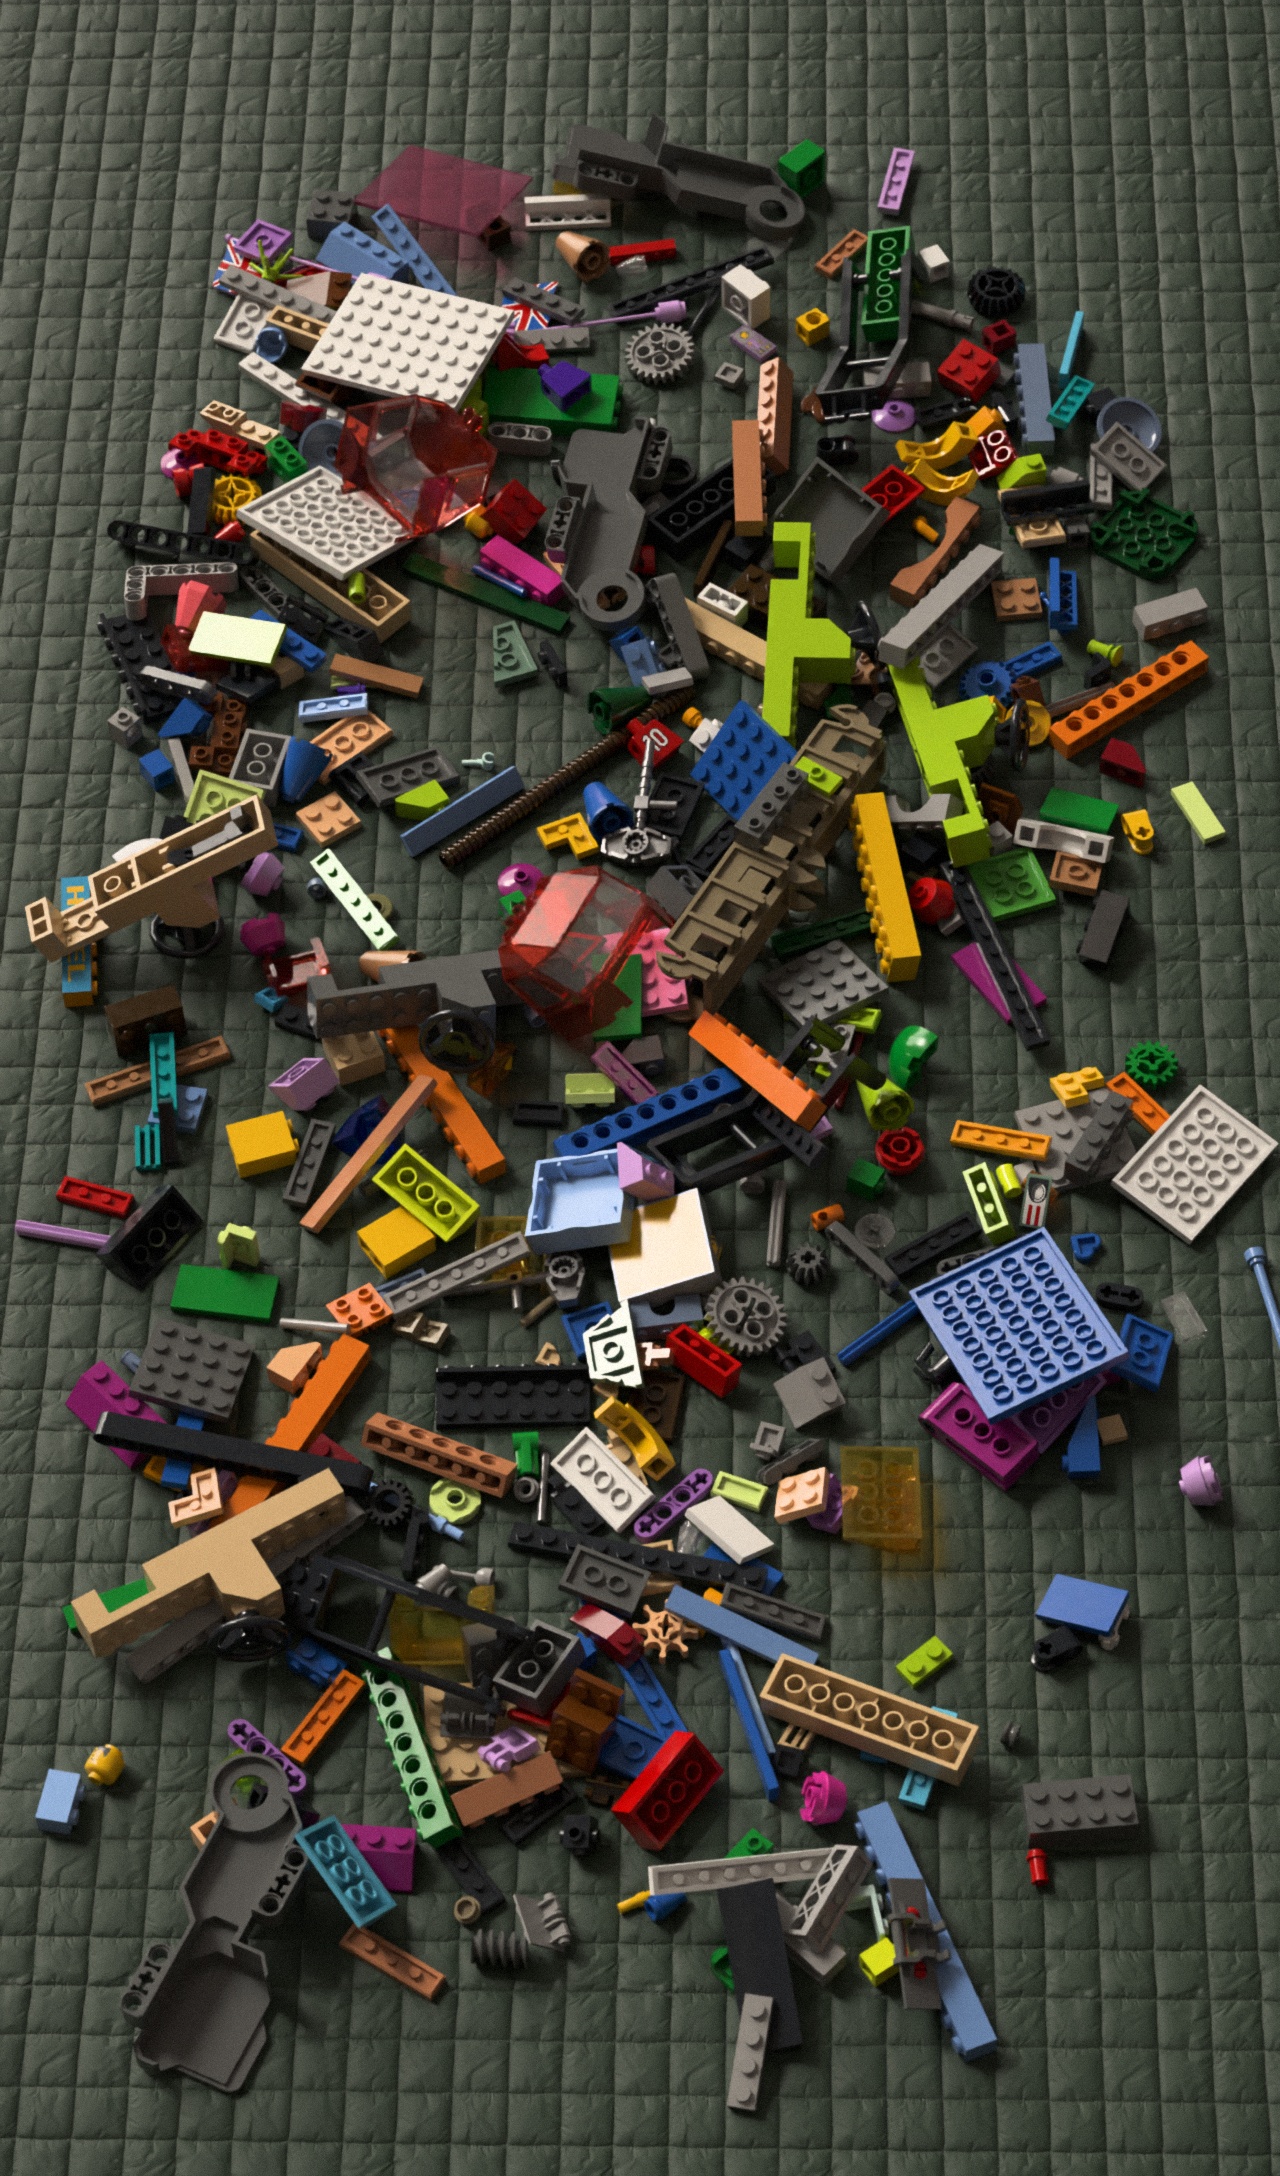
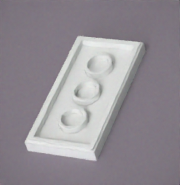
M587 1427L550 1463L572 1486H575L590 1505L619 1534L656 1498Z

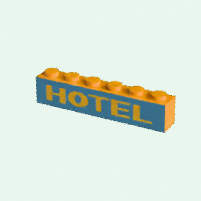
M88 876L61 878V912L92 897ZM96 942L62 957V994L65 1007L94 1005V995H98L97 981H94V976H98L97 961L93 962V957H97Z

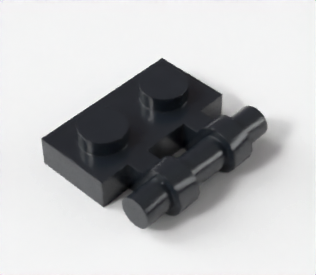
M289 593L286 602L293 606L290 608L284 604L276 620L315 645L324 628L316 623L318 619L326 623L329 615L322 612L323 609L320 607H313L306 603L304 598L296 597ZM299 610L311 615L310 618L299 613Z
M809 1330L787 1341L789 1351H784L780 1345L772 1349L773 1354L776 1356L775 1361L779 1366H783L788 1374L799 1368L794 1365V1360H797L802 1367L824 1357L831 1373L836 1372V1366Z

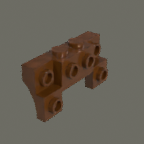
M217 693L210 704L198 703L214 717L210 747L191 746L189 770L199 771L201 769L229 778L245 731L248 729V722H246L248 705L240 700L224 699L223 693Z

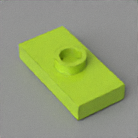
M805 756L794 766L809 773L808 784H810V788L827 798L843 783L842 777Z

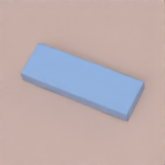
M362 693L300 701V723L367 715L369 706L368 694Z

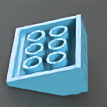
M334 1815L294 1836L359 1929L363 1930L372 1925L397 1906Z

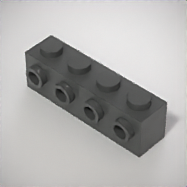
M783 762L734 826V841L757 853L764 846H768L775 831L783 827L788 814H792L795 811L801 797L804 798L808 794L810 784H808L809 773Z
M1112 1090L1110 1091L1065 1160L1063 1178L1086 1188L1090 1180L1096 1177L1103 1160H1107L1112 1146L1120 1140L1123 1129L1131 1123L1135 1112L1132 1111V1099Z

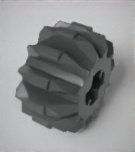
M810 1243L806 1247L798 1244L797 1250L790 1251L789 1258L786 1260V1267L788 1268L789 1276L795 1277L796 1284L804 1281L807 1287L810 1281L817 1285L819 1278L825 1279L826 1271L829 1269V1262L826 1251H821L819 1245L812 1248Z

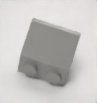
M824 1357L796 1369L773 1384L795 1430L840 1411L846 1404Z

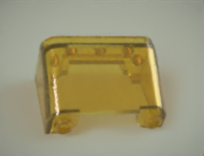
M494 1585L473 1588L468 1594V1605L497 1615ZM397 1593L389 1613L390 1647L399 1656L401 1662L409 1666L464 1664L461 1627L477 1624V1622L433 1606L415 1607L414 1599Z

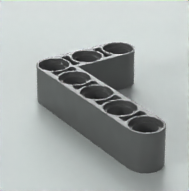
M670 573L652 578L644 586L646 596L644 612L658 609L678 667H685L693 677V681L708 678L710 676V668L676 574Z

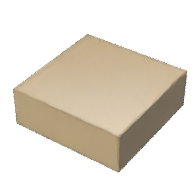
M1120 1414L1097 1419L1098 1435L1102 1446L1127 1440L1128 1435Z

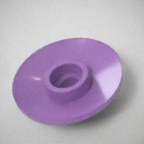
M888 399L883 409L873 410L872 420L882 431L889 433L904 432L915 423V409L904 400Z

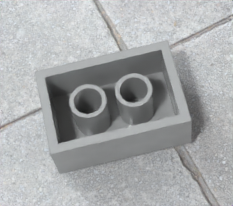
M246 729L229 779L265 790L266 794L263 803L266 806L275 807L280 794L279 789L291 736Z

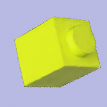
M886 1937L859 1954V1967L874 1987L900 1972L899 1967L893 1965V1959L895 1958L894 1944L892 1945Z

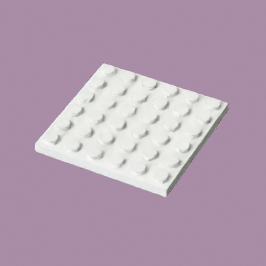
M322 466L308 471L239 508L236 515L237 518L244 521L247 525L254 527L265 536H269L280 543V545L287 547L297 553L298 556L307 559L315 564L316 567L325 570L341 581L350 577L353 572H359L422 536L424 527Z

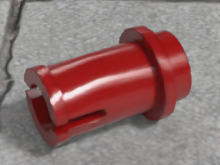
M1042 1849L1030 1850L1026 1857V1862L1030 1864L1031 1883L1035 1886H1044L1049 1883L1046 1868L1048 1856Z

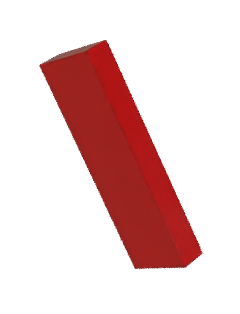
M68 1176L64 1177L56 1194L58 1201L126 1219L135 1201L133 1194Z

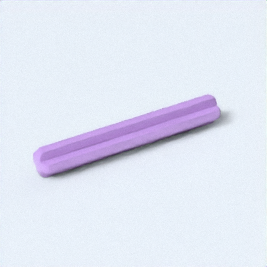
M17 1220L15 1225V1233L19 1235L101 1249L111 1238L108 1235L24 1220Z

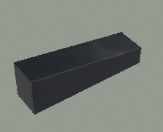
M158 1099L157 1105L164 1163L179 1162L174 1099Z

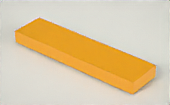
M957 1120L950 1143L958 1147L1046 1162L1052 1144V1137Z

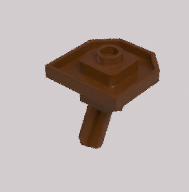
M983 783L977 801L981 802L984 815L981 816L987 819L989 826L999 821L1011 834L1015 833L1017 821L1022 818L1024 811L1017 796L1001 790L1000 787H993Z

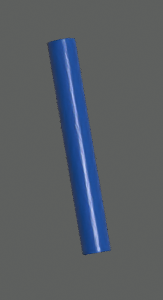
M477 564L473 566V573L522 598L527 595V589Z

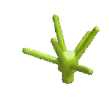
M258 240L263 269L253 262H249V265L262 274V279L276 283L277 279L304 277L303 275H278L279 270L294 252L293 248L286 255L284 252H281L273 268H271L268 257L265 256L262 241Z

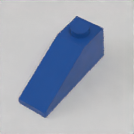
M1090 1396L1067 1447L1066 1455H1062V1470L1067 1471V1479L1099 1478L1101 1469L1096 1396Z

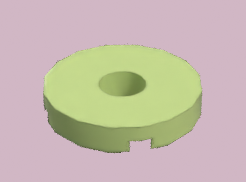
M446 1477L440 1479L430 1492V1509L434 1516L445 1518L451 1525L463 1524L471 1520L478 1513L481 1506L480 1490ZM454 1495L460 1496L462 1498V1500L456 1504L450 1503L448 1501V1499Z

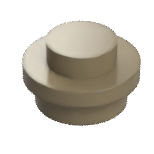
M466 1896L456 1902L454 1915L459 1922L472 1924L480 1917L481 1905L474 1897Z

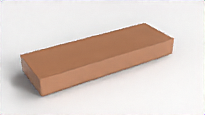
M853 229L815 265V271L832 280L843 270V257H849L853 261L867 248L868 237Z

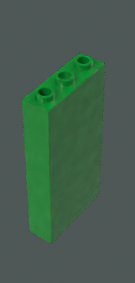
M489 365L482 401L488 404L489 426L495 422L544 426L549 428L553 435L572 436L579 429L613 433V430L617 431L618 417H616V414H620L621 401H618V399L623 398L624 386L620 385V376L591 374L592 390L562 413L542 393L541 377L538 375V369L514 367L499 371L497 366Z

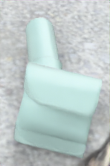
M487 752L483 754L482 759L462 760V766L477 765L481 766L485 771H490L493 768L495 756L493 753Z

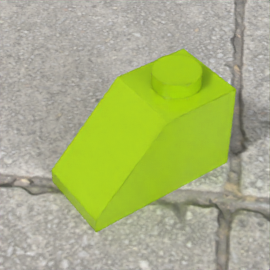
M1041 454L1020 457L996 477L999 489L1038 484L1045 486L1047 469Z
M432 780L394 799L397 816L425 821L450 805L449 797L436 780Z

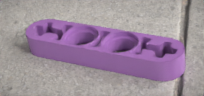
M696 1469L642 1515L634 1525V1535L637 1541L644 1544L653 1542L680 1519L688 1508L695 1506L713 1487L712 1474L706 1469ZM697 1479L700 1481H703L705 1479L706 1484L704 1485L703 1483H699L697 1485ZM685 1493L689 1495L690 1499L685 1503H681L676 1500V1496ZM666 1509L672 1515L667 1519H662L658 1517L657 1513L660 1510ZM650 1527L651 1532L645 1531L641 1533V1528L648 1529Z
M237 1719L230 1723L228 1727L229 1740L241 1753H252V1747L258 1744L265 1746L266 1750L263 1755L283 1763V1770L286 1776L289 1773V1778L293 1782L299 1781V1787L295 1785L290 1787L288 1779L291 1795L297 1798L306 1792L307 1782L303 1772L256 1728L244 1719ZM236 1730H245L246 1738L249 1739L247 1743L246 1739L241 1734H238L236 1736Z

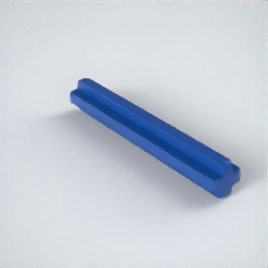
M913 1300L909 1301L838 1353L839 1362L843 1366H847L917 1315L919 1310Z

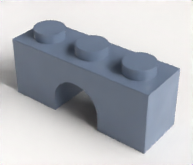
M699 1294L674 1297V1310L665 1316L653 1313L650 1309L649 1300L630 1303L636 1339L639 1343L651 1339H667V1336L683 1323L697 1333L704 1328Z

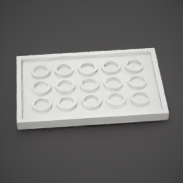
M1199 1085L1116 1175L1110 1185L1190 1245L1272 1154L1279 1143L1202 1085Z

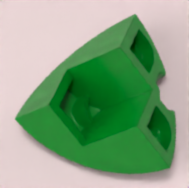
M908 1026L894 1040L889 1053L888 1070L893 1083L903 1091L907 1092L920 1080L921 1065L938 1051L937 1035L919 1026Z

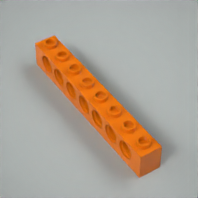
M1191 640L1184 645H1179L1170 654L1160 657L1157 662L1149 667H1144L1133 677L1126 678L1120 685L1107 690L1104 695L1096 700H1091L1078 711H1073L1062 721L1054 723L1049 731L1048 743L1066 760L1206 673L1209 656Z

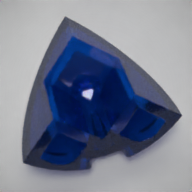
M379 1095L368 1101L344 1122L333 1141V1144L339 1150L350 1157L354 1156L391 1110L384 1097ZM400 1132L374 1164H386L402 1147Z

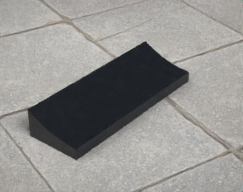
M773 1877L717 1889L739 2022H741L745 1993L772 1997L774 2002L765 2053L801 2048L803 2042Z

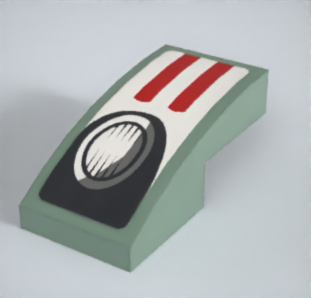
M1028 1173L1019 1226L1037 1229L1045 1227L1053 1177Z

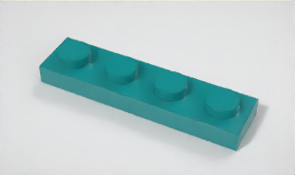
M1075 375L1048 413L1046 421L1056 428L1066 430L1085 403L1086 396L1093 391L1095 383Z
M174 1032L149 1034L153 1118H159L157 1102L158 1099L164 1098L174 1099L175 1116H178Z

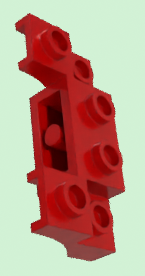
M190 429L186 434L179 432L168 443V450L170 451L174 448L185 452L186 457L196 451V460L234 474L237 471L242 472L244 478H247L254 472L261 474L267 468V457L248 450V442L226 435L218 430L209 429L203 434L197 430Z

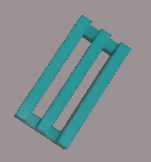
M154 1124V1127L145 1125V1128H140V1125L135 1126L136 1171L161 1169L159 1124ZM150 1134H155V1164H151ZM141 1135H145V1164L141 1165Z

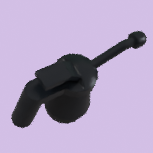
M928 1342L914 1360L926 1375L916 1366L913 1368V1372L921 1380L929 1381L937 1386L941 1395L944 1392L941 1386L942 1380L954 1375L957 1371L946 1353H943L931 1368L926 1361L935 1349Z

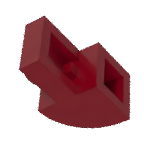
M289 401L281 402L280 424L290 426L294 431L304 432L312 423L326 419V409L313 405L303 406Z

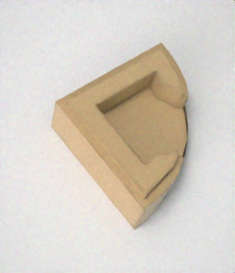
M548 1342L545 1343L535 1361V1366H544L546 1364L561 1365L559 1354L553 1345Z
M597 1383L593 1387V1392L606 1401L611 1396L618 1399L619 1386Z

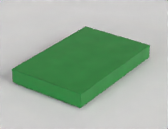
M1052 787L1040 810L1039 818L1107 836L1118 814L1120 805Z

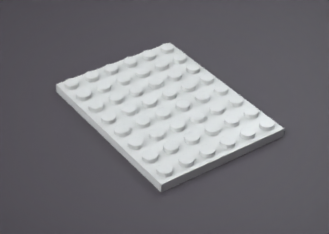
M361 273L301 369L304 375L456 414L515 318V314L510 309Z

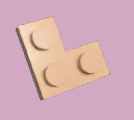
M215 1467L190 1475L193 1495L169 1502L171 1523L175 1529L224 1514L219 1475Z

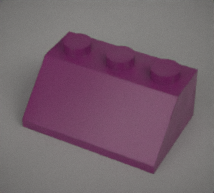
M340 1824L387 1891L412 1893L418 1846L416 1829Z

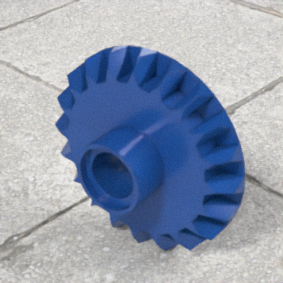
M993 659L991 662L983 660L981 664L976 665L974 663L971 669H966V673L961 675L959 695L962 701L984 695L989 697L994 695L1004 707H1007L1013 701L1009 685L1016 683L1018 678L1015 671H1012L1009 665H1004L1002 661L997 663Z

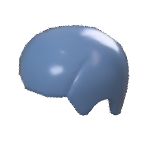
M264 328L255 340L258 347L257 355L270 363L279 361L288 349L286 334L279 328Z

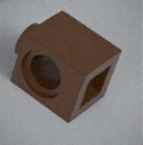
M1030 676L1018 678L1016 683L1009 685L1014 704L1017 699L1021 698L1025 701L1032 700L1046 707L1039 680L1030 678Z

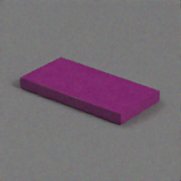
M975 942L952 954L951 961L1004 1022L1007 1025L1012 1023L1010 1015ZM1012 959L1035 1009L1047 1003V997Z

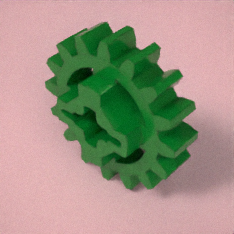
M1147 1040L1144 1046L1138 1042L1137 1049L1130 1048L1129 1054H1126L1124 1070L1128 1072V1076L1131 1079L1134 1078V1082L1137 1084L1142 1083L1143 1089L1151 1085L1152 1089L1156 1090L1157 1085L1165 1088L1166 1081L1169 1083L1173 1082V1076L1177 1075L1178 1059L1175 1058V1051L1168 1052V1045L1160 1047V1041H1157L1155 1045H1151L1150 1040Z

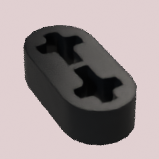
M1104 1282L1096 1289L1095 1301L1100 1307L1124 1312H1137L1143 1306L1144 1295L1139 1288ZM1105 1292L1110 1293L1109 1298H1104ZM1130 1297H1135L1134 1303L1129 1302Z

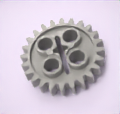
M665 323L660 328H658L657 324H654V329L646 326V332L639 330V337L632 336L633 342H627L628 348L625 349L626 356L624 357L628 371H631L633 377L637 375L639 381L645 378L647 384L651 379L654 380L655 385H657L659 380L666 384L667 378L674 381L675 375L682 377L681 371L688 372V365H693L692 359L695 358V346L692 337L688 335V331L683 332L681 326L676 330L674 324H671L669 328H666Z
M741 1277L738 1283L734 1278H731L729 1284L723 1281L720 1288L716 1287L712 1292L713 1294L709 1296L707 1300L709 1303H707L704 1309L707 1311L704 1319L710 1321L706 1328L715 1330L711 1337H720L719 1346L724 1343L728 1344V1352L732 1348H736L738 1356L742 1350H745L747 1357L751 1355L752 1351L759 1356L762 1349L768 1352L771 1346L774 1347L779 1341L778 1339L782 1337L784 1333L782 1330L786 1326V1323L783 1322L786 1314L780 1311L783 1309L784 1304H776L779 1295L772 1297L770 1295L772 1288L765 1291L763 1289L764 1282L756 1286L754 1278L749 1283H746L744 1277ZM735 1298L740 1299L743 1303L737 1302ZM753 1299L755 1300V1304L752 1310L750 1311L746 1319V1322L740 1331V1334H737L736 1329L739 1323L741 1322L751 1300ZM758 1310L763 1311L765 1315H761ZM725 1318L731 1319L733 1323H729ZM748 1330L753 1331L756 1335L750 1334Z

